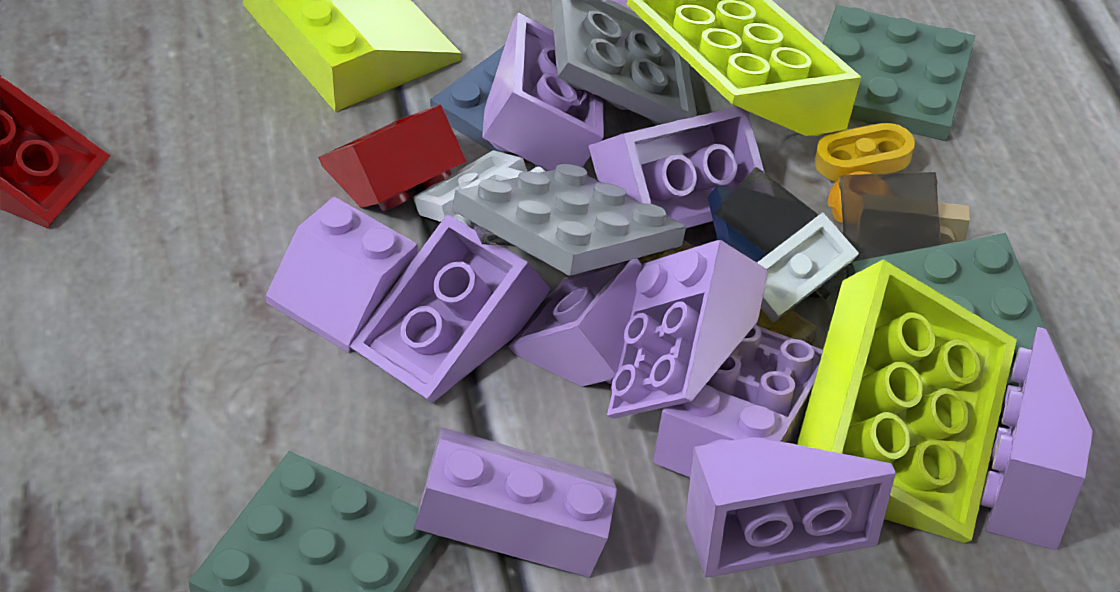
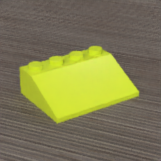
M242 0L243 6L335 112L461 60V52L411 0Z
M627 0L626 5L732 105L804 136L816 137L824 133L847 130L861 76L772 0Z
M882 259L842 281L797 445L891 463L896 474L884 519L962 543L972 541L1017 339Z

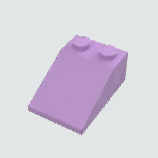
M517 13L513 19L484 109L482 138L488 140L496 149L505 153L512 152L534 163L536 167L543 168L545 171L555 170L559 164H572L583 167L591 156L589 145L601 142L604 138L603 98L587 90H576L558 78L554 31Z
M447 214L349 347L433 403L518 335L551 289L526 260Z
M755 436L735 440L720 439L707 445L694 447L685 521L705 578L876 546L896 474L892 464Z

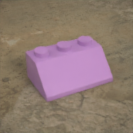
M739 107L623 133L589 145L599 182L620 186L626 190V196L640 203L653 204L663 208L666 211V216L684 224L686 228L713 221L708 196L716 185L772 200L748 111Z
M441 427L414 529L590 578L608 539L617 488L609 474Z

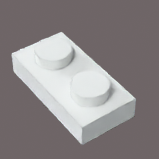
M824 212L757 262L768 270L761 309L773 323L850 264L859 254Z

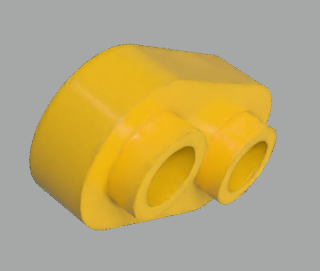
M879 123L830 133L822 137L818 142L815 167L821 175L835 182L844 175L857 171L869 172L876 176L901 171L911 162L915 140L907 129L893 123Z

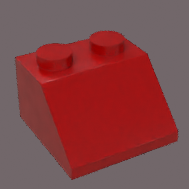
M441 104L403 117L318 157L322 167L360 208L379 204L382 211L409 200L408 189L420 183L423 184L424 189H427L448 178L452 174L450 169L466 162Z

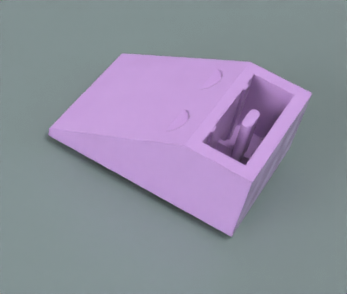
M722 240L643 263L642 270L636 281L637 291L630 320L624 331L625 341L618 371L612 381V396L607 416L615 419L691 402L757 323L768 270Z
M755 324L691 402L663 409L653 463L691 477L693 453L696 446L707 445L720 439L735 440L752 436L793 444L805 417L823 350L811 346L805 341L789 338Z
M1037 327L1031 348L1019 347L1011 381L1018 382L1019 385L1018 387L1007 385L1000 413L1002 424L1008 425V429L998 427L990 460L993 461L992 469L999 471L997 473L989 470L980 505L991 508L987 532L1057 550L1085 479L1093 431L1047 330Z

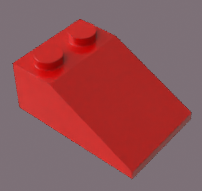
M0 75V209L49 228L105 165L111 155Z

